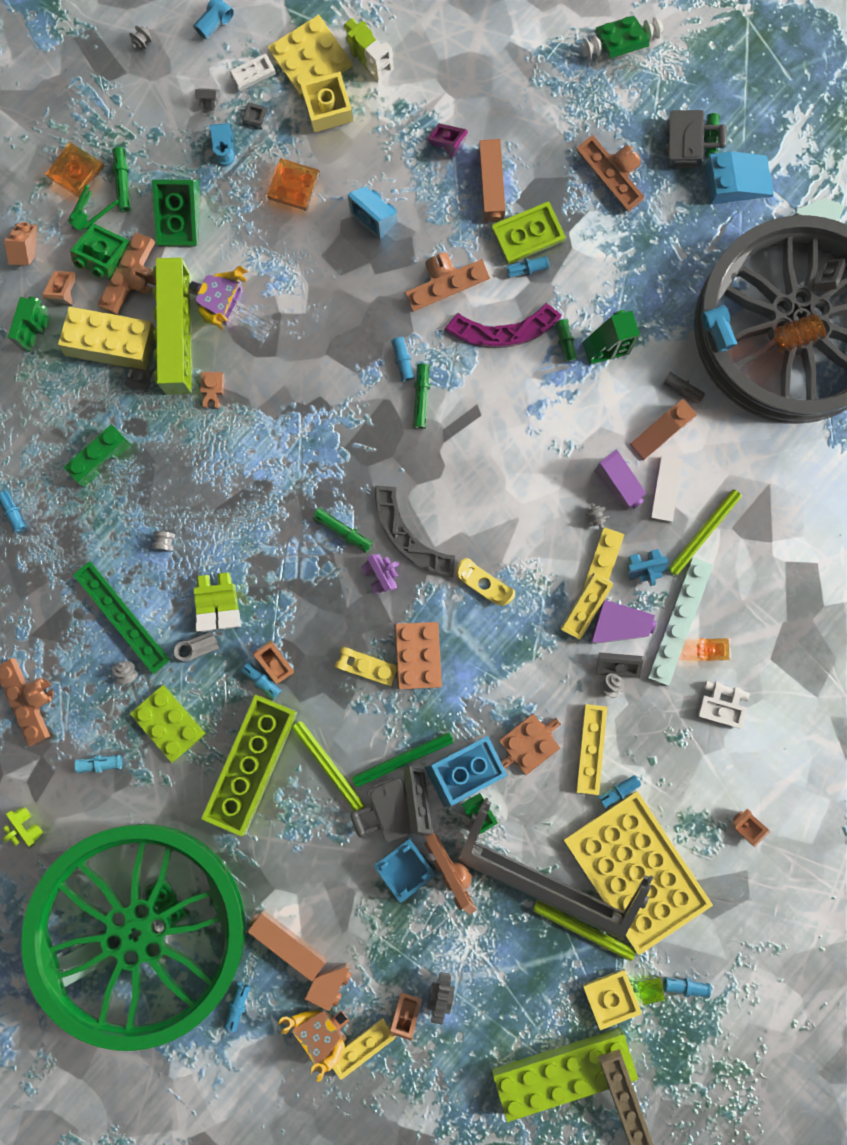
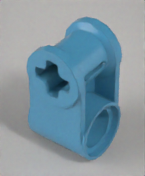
M231 123L209 125L216 160L220 165L228 166L234 161Z

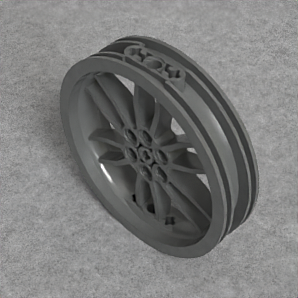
M794 215L776 218L757 225L742 234L725 250L701 289L694 317L695 341L701 362L716 387L734 404L755 416L780 423L804 424L822 421L847 410V388L829 397L816 399V364L813 346H815L833 363L847 370V356L828 339L829 337L847 343V329L829 321L831 318L847 314V304L832 307L829 301L838 291L847 287V278L839 283L837 289L827 291L821 297L813 293L818 269V249L838 259L845 258L847 264V225L842 222L820 216ZM783 245V278L786 295L766 278L743 266L742 264L746 258L761 249ZM792 245L809 246L808 268L804 286H798L793 268ZM740 276L756 287L772 304L747 296L732 288L733 285L731 283L735 277ZM723 295L741 307L767 317L770 320L769 322L749 327L734 335L737 342L762 334H767L770 340L760 350L736 363L731 360L727 351L718 352L710 331L705 329L702 322V313L718 307V302ZM796 297L802 298L803 303L798 302ZM777 306L783 307L785 312H780ZM814 308L820 309L822 314L816 313ZM777 326L782 327L784 333H780L777 330ZM814 328L819 329L821 335L816 334ZM795 338H800L803 342V345L798 344L795 341ZM777 344H782L786 348L781 370V396L758 386L739 370V368L758 360ZM799 354L801 355L806 375V400L790 398L791 368L795 355Z

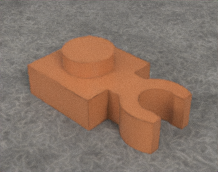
M201 372V394L207 395L203 399L205 409H208L210 401L215 402L216 409L220 408L217 395H223V372Z

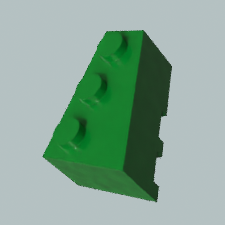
M620 310L613 313V316L608 318L582 342L589 366L630 355L640 336L632 310L628 312Z

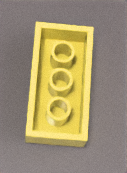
M69 307L58 346L64 356L146 370L155 341L153 334L154 326L152 321Z

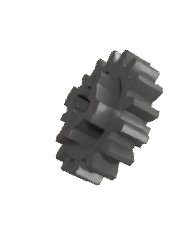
M440 972L437 983L432 982L427 1010L432 1011L431 1023L442 1025L445 1014L450 1015L455 986L450 985L451 974Z

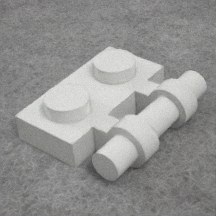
M706 681L704 689L712 691V696H702L697 717L742 729L747 707L740 706L739 701L740 699L748 701L750 693L742 691L738 687L730 688L723 686L721 682L715 681L713 683ZM720 695L730 696L731 702L719 700Z

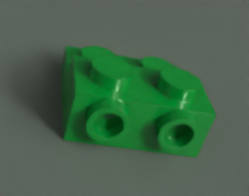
M93 223L70 250L71 260L76 268L80 270L86 268L99 279L102 277L109 279L115 272L119 259L125 253L130 241Z
M31 296L28 299L19 298L8 338L23 351L30 352L31 346H34L36 342L35 334L44 335L45 329L49 327L50 315L47 313L48 308L41 305V300Z

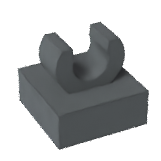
M195 89V98H202L199 102L200 109L205 108V101L207 100L211 103V109L214 110L216 108V101L214 99L220 98V89Z
M130 367L125 386L147 392L153 372L148 369Z

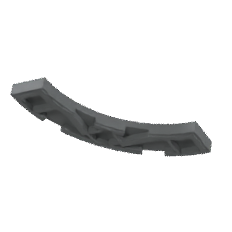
M375 485V500L379 520L393 546L403 557L419 568L436 575L453 578L455 556L437 552L419 542L401 518L397 504V487Z

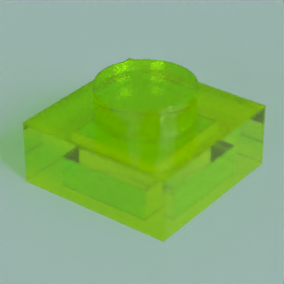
M659 976L637 981L643 1005L665 1000Z

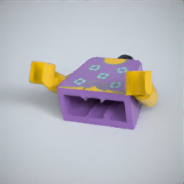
M237 266L234 271L216 273L213 276L207 275L203 284L195 281L190 283L188 292L197 296L195 302L198 306V312L206 323L215 325L220 330L223 329L221 323L228 324L243 290L238 281L246 282L247 279L243 277V274L248 273V270L242 266Z

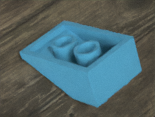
M732 151L710 154L705 164L711 204L773 197L774 193L767 156Z
M488 736L424 767L444 807L453 806L508 776Z

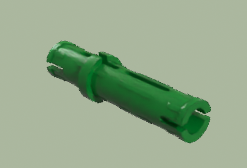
M115 147L112 149L114 160L112 172L115 175L116 196L119 201L117 210L128 212L131 210L126 149Z
M424 363L417 364V376L414 383L416 390L413 427L416 429H426L428 390L431 388L429 383L430 365Z
M318 508L314 513L313 520L345 539L347 544H353L364 553H367L372 547L370 545H373V541L358 533L356 528L348 527L321 508Z

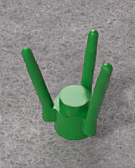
M85 185L67 221L80 231L84 227L88 230L93 223L109 212L119 201L115 200L88 221L89 215L83 209L92 195V191H88L89 185Z

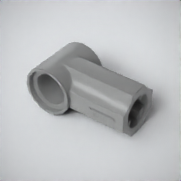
M212 631L189 641L179 642L174 648V655L180 661L189 663L220 648ZM189 647L190 655L182 658L180 656L181 649Z

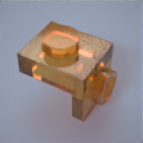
M730 638L699 639L696 650L700 660H732Z

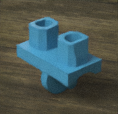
M659 549L648 552L649 560L642 562L640 554L630 555L628 558L629 567L627 574L629 580L640 578V582L648 581L650 586H655V579L662 578V573L667 572V564L669 563L667 556L663 557Z

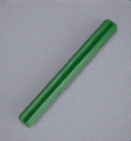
M445 733L353 776L352 781L355 787H360L452 744L454 740L450 733Z

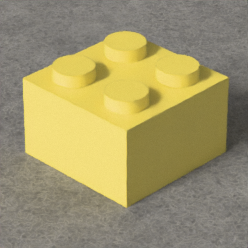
M341 72L300 83L314 133L353 122L352 109Z

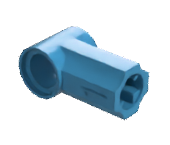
M210 0L206 12L194 23V29L203 39H208L221 24L226 25L232 19L234 9L223 0Z
M725 305L702 313L703 325L707 331H710L718 352L727 351L737 345L730 326V314Z

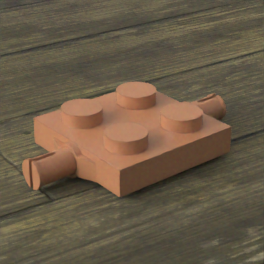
M532 713L501 737L499 741L508 755L501 760L504 769L514 763L520 767L525 775H528L558 751L560 747L553 739L551 733L561 725L558 719L555 717L547 725H544Z

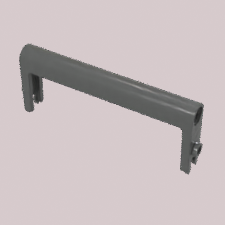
M485 797L478 815L473 813L468 824L472 829L458 862L623 940L639 909H644L649 899L647 894L652 886L650 883L654 876L650 875L648 877L644 875L625 910L622 911L479 843L477 838L492 804Z

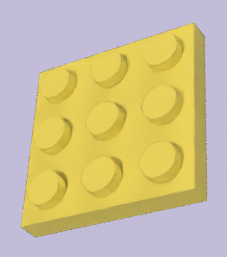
M317 15L268 46V51L301 99L303 94L300 83L338 72L342 74L353 67L352 61L320 15Z

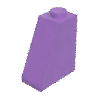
M617 449L599 462L594 472L626 510L631 506L635 509L644 502L642 498L646 494L645 490Z
M604 600L598 612L590 643L598 644L648 637L650 633H654L656 628L655 615Z

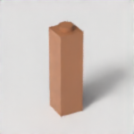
M480 140L479 159L484 220L498 222L505 218L506 211L501 140Z
M265 910L260 915L256 912L248 923L251 925V928L248 930L249 934L311 982L325 965L326 957Z

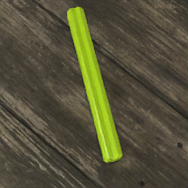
M733 489L668 567V571L676 576L680 573L742 497L740 492Z
M302 721L297 722L292 729L353 811L365 808L364 803Z
M539 900L536 901L533 907L535 913L629 961L634 959L636 955L634 948Z

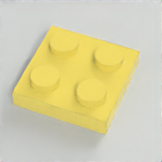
M625 969L583 984L600 1030L642 1014Z

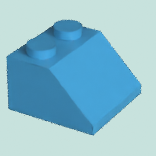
M367 186L350 192L348 194L350 213L381 239L397 223V210L390 203L386 204L382 201L380 194L375 190L371 191Z

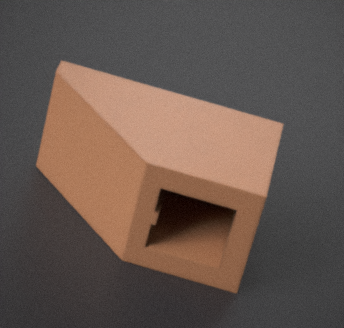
M20 222L14 226L5 238L4 245L8 265L31 264L36 253L37 225Z
M345 963L318 973L305 1000L327 1011H330L332 1005L336 1007L342 996L339 993L341 985L346 986L352 974L349 972L350 964Z

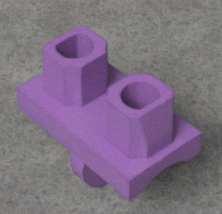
M372 554L367 557L368 561L361 568L366 576L376 574L378 580L371 584L374 593L393 591L398 588L394 578L398 576L395 569L400 566L399 563H391L388 557L382 559L380 554Z

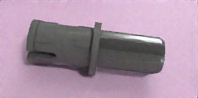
M671 371L663 384L678 391L679 395L683 394L696 403H700L705 396L703 391L689 384V380L685 381Z

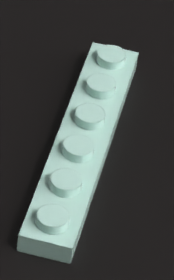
M694 557L691 558L647 679L669 686L713 568L712 564Z

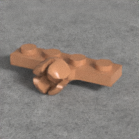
M592 134L576 150L629 213L645 200L644 195L629 179L630 173L640 166L641 159L637 152H632L634 148L630 145H625L615 154H609Z
M138 233L134 234L97 304L101 309L117 315L131 290L144 294L153 290V287L147 286V283L156 285L153 271L150 268L144 267V263L155 244L152 238Z
M443 252L436 255V257L433 256L427 259L425 262L430 275V281L406 291L405 295L412 312L484 282L490 279L483 259L460 269H455L448 253Z
M16 658L9 659L0 664L1 686L28 747L47 739L50 735L39 709L41 706L52 701L54 690L52 689L47 693L44 692L45 689L52 685L44 678L36 679L28 684Z
M433 832L432 835L424 836L426 842H424L426 849L430 854L433 853L436 858L433 861L440 873L443 872L442 879L444 884L455 895V898H453L455 905L460 911L463 909L469 915L472 914L477 908L466 890L472 882V875L469 873V870L463 864L451 861L437 834Z

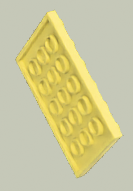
M638 791L633 792L624 800H621L563 839L603 902L619 910H625L644 875L648 877L650 875L654 876L650 883L652 886L647 894L649 896L647 905L644 909H639L626 934L627 939L638 955L713 906Z

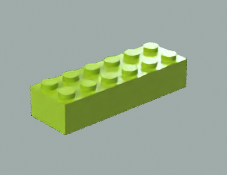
M182 257L156 258V266H153V276L156 279V287H153V296L157 307L153 308L154 319L157 320V328H154L153 331L154 340L157 341V349H154V360L157 362V370H154V380L166 395L192 394L191 294L188 292L190 271Z
M254 695L203 813L202 820L241 837L247 834L298 711L260 695Z
M621 1028L493 1068V1077L507 1122L609 1090L598 1057L618 1049L621 1051L631 1082L639 1080Z

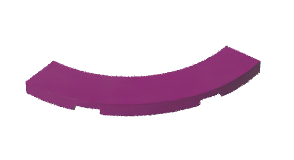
M545 303L541 309L522 322L494 327L474 322L457 313L445 327V331L453 337L475 346L507 348L518 346L540 337L555 326V323L563 315Z

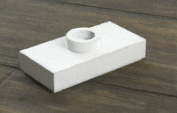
M266 53L229 71L239 92L276 74Z

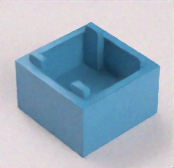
M408 837L374 864V868L400 903L436 876V871L411 837Z

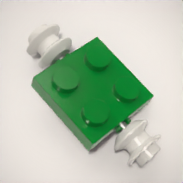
M634 15L611 23H605L596 27V36H593L591 42L587 38L584 39V44L581 45L583 56H587L588 60H591L593 54L600 57L602 49H605L609 58H614L649 47V41L652 40V36L655 35L657 39L661 37L663 24L661 20L654 17L652 23L645 20L641 27Z

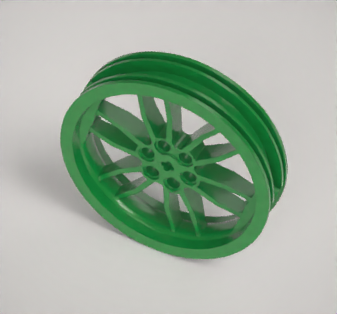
M135 824L112 828L91 835L65 851L48 868L30 898L23 921L21 950L25 975L31 991L41 1008L56 1025L71 1036L87 1044L108 1050L137 1051L158 1047L174 1041L194 1029L208 1017L227 992L236 974L244 949L246 932L245 912L241 894L232 874L219 856L203 842L180 830L161 825ZM138 844L139 848L132 873L130 906L123 904L110 885L92 870L86 861L113 847ZM152 844L165 847L166 851L158 881L148 899L141 898L140 873L146 845ZM172 851H176L195 863L205 873L210 890L188 897L164 912H158L155 909V904L167 877ZM78 868L101 889L113 907L109 913L88 903L67 885L66 881ZM59 892H64L79 908L107 925L106 932L76 937L53 946L48 931V923L52 907ZM208 896L212 898L217 913L215 917L198 923L172 926L170 915L187 904ZM138 905L146 907V916L141 917L137 914L136 908ZM117 912L124 915L125 922L123 924L115 922L114 916ZM155 920L163 922V931L158 932L154 930L153 922ZM221 922L225 942L222 957L214 977L207 974L190 957L167 944L165 941L166 935L195 931ZM135 928L136 931H141V935L138 937V939L136 938V936L132 937L131 934L133 931H135ZM110 936L118 937L120 942L118 947L110 945ZM100 942L102 953L84 964L66 971L60 970L59 960L56 955L57 950L75 944ZM150 943H155L158 946V954L152 955L149 953L148 945ZM128 951L136 954V962L131 963L127 961L126 953ZM164 954L187 966L207 983L208 986L196 1000L172 979L160 961ZM111 955L117 959V964L106 988L100 1018L98 1019L82 1010L68 997L62 978L84 971ZM148 962L163 983L183 1000L187 1007L167 1019L151 1024L135 1025L134 1019L141 994L142 963ZM124 969L132 971V999L127 1024L119 1025L107 1022V1015L114 988Z

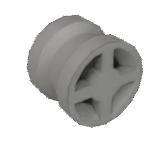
M154 531L153 537L155 541L151 549L173 552L172 540L175 539V534Z

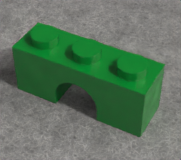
M110 424L63 468L77 483L86 487L100 474L98 470L106 460L112 457L117 459L132 444L116 427Z

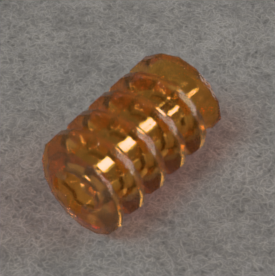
M815 314L802 317L800 320H794L792 323H786L783 327L778 326L774 331V340L781 353L785 352V347L788 351H793L794 345L796 348H801L802 342L804 345H809L810 339L812 342H817L818 336L820 339H825L826 337L823 322Z

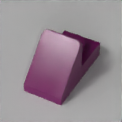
M438 123L427 140L430 145L444 148L453 159L464 145L468 131L463 128Z

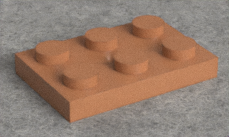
M438 622L394 624L398 690L442 687Z

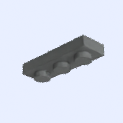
M407 767L403 771L411 834L427 837L433 834L425 771L424 769Z

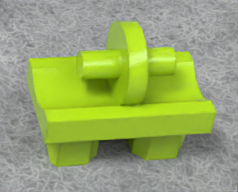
M25 807L14 813L12 810L6 813L8 820L15 830L12 831L9 825L5 826L3 830L6 836L2 841L4 843L11 841L16 847L21 843L16 837L20 835L29 849L35 845L34 842L43 835V832L37 824L28 830L24 829L22 824L31 818L30 813Z

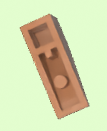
M682 399L630 445L645 460L688 425L697 414Z

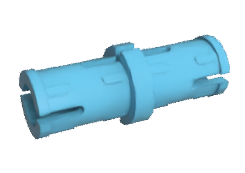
M98 755L90 759H76L75 771L77 774L91 771L102 773L103 770L121 769L122 758L120 757L121 755L109 757Z

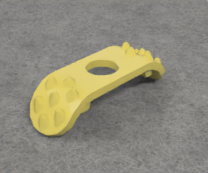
M464 558L459 562L456 575L464 584L498 606H505L512 601L515 596L513 588L504 585L476 566L468 558ZM482 578L488 579L490 581V588L482 590L478 586V581Z

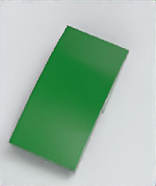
M158 879L145 888V893L149 898ZM165 880L155 904L158 912H164L181 902L167 880ZM184 906L170 915L172 926L187 918L189 913Z

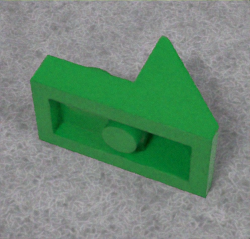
M478 793L461 804L470 820L473 813L478 815L484 798L481 793ZM490 808L479 835L498 824Z

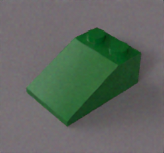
M199 179L152 180L156 245L197 246L201 202Z

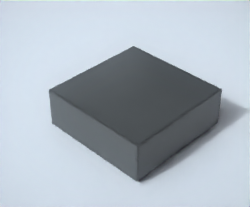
M248 102L242 123L263 130L268 107Z

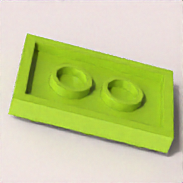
M549 201L491 226L508 265L566 240Z
M162 685L130 713L171 763L177 761L207 734L165 685Z

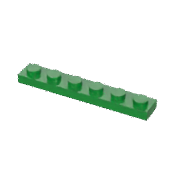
M89 561L73 574L152 674H156L172 661L93 562Z

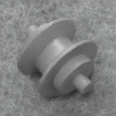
M136 25L135 29L137 32L135 34L129 33L133 43L131 46L133 48L137 46L138 48L146 49L145 42H152L151 35L148 32L150 29Z
M591 504V509L588 510L589 513L585 515L591 517L592 521L589 525L599 526L600 529L604 528L603 523L609 518V516L603 515L605 507H596L595 504Z
M130 661L120 662L113 668V674L116 676L115 679L119 684L131 683L137 677L135 666Z
M610 673L601 681L600 687L604 694L615 698L625 689V683L620 676Z

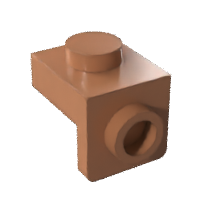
M746 809L744 812L740 811L733 819L732 825L734 829L754 848L770 833L769 829L754 817L749 809Z

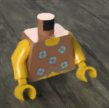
M312 1010L301 1012L290 1018L282 1017L277 1025L281 1023L287 1025L288 1028L281 1031L282 1034H287L291 1027L294 1028L292 1030L293 1034L314 1063L311 1067L310 1075L318 1071L320 1074L317 1076L316 1081L320 1082L323 1079L324 1072L330 1071L341 1060L346 1036L341 1031V1028L350 1020L342 1010L333 1018L328 1012Z

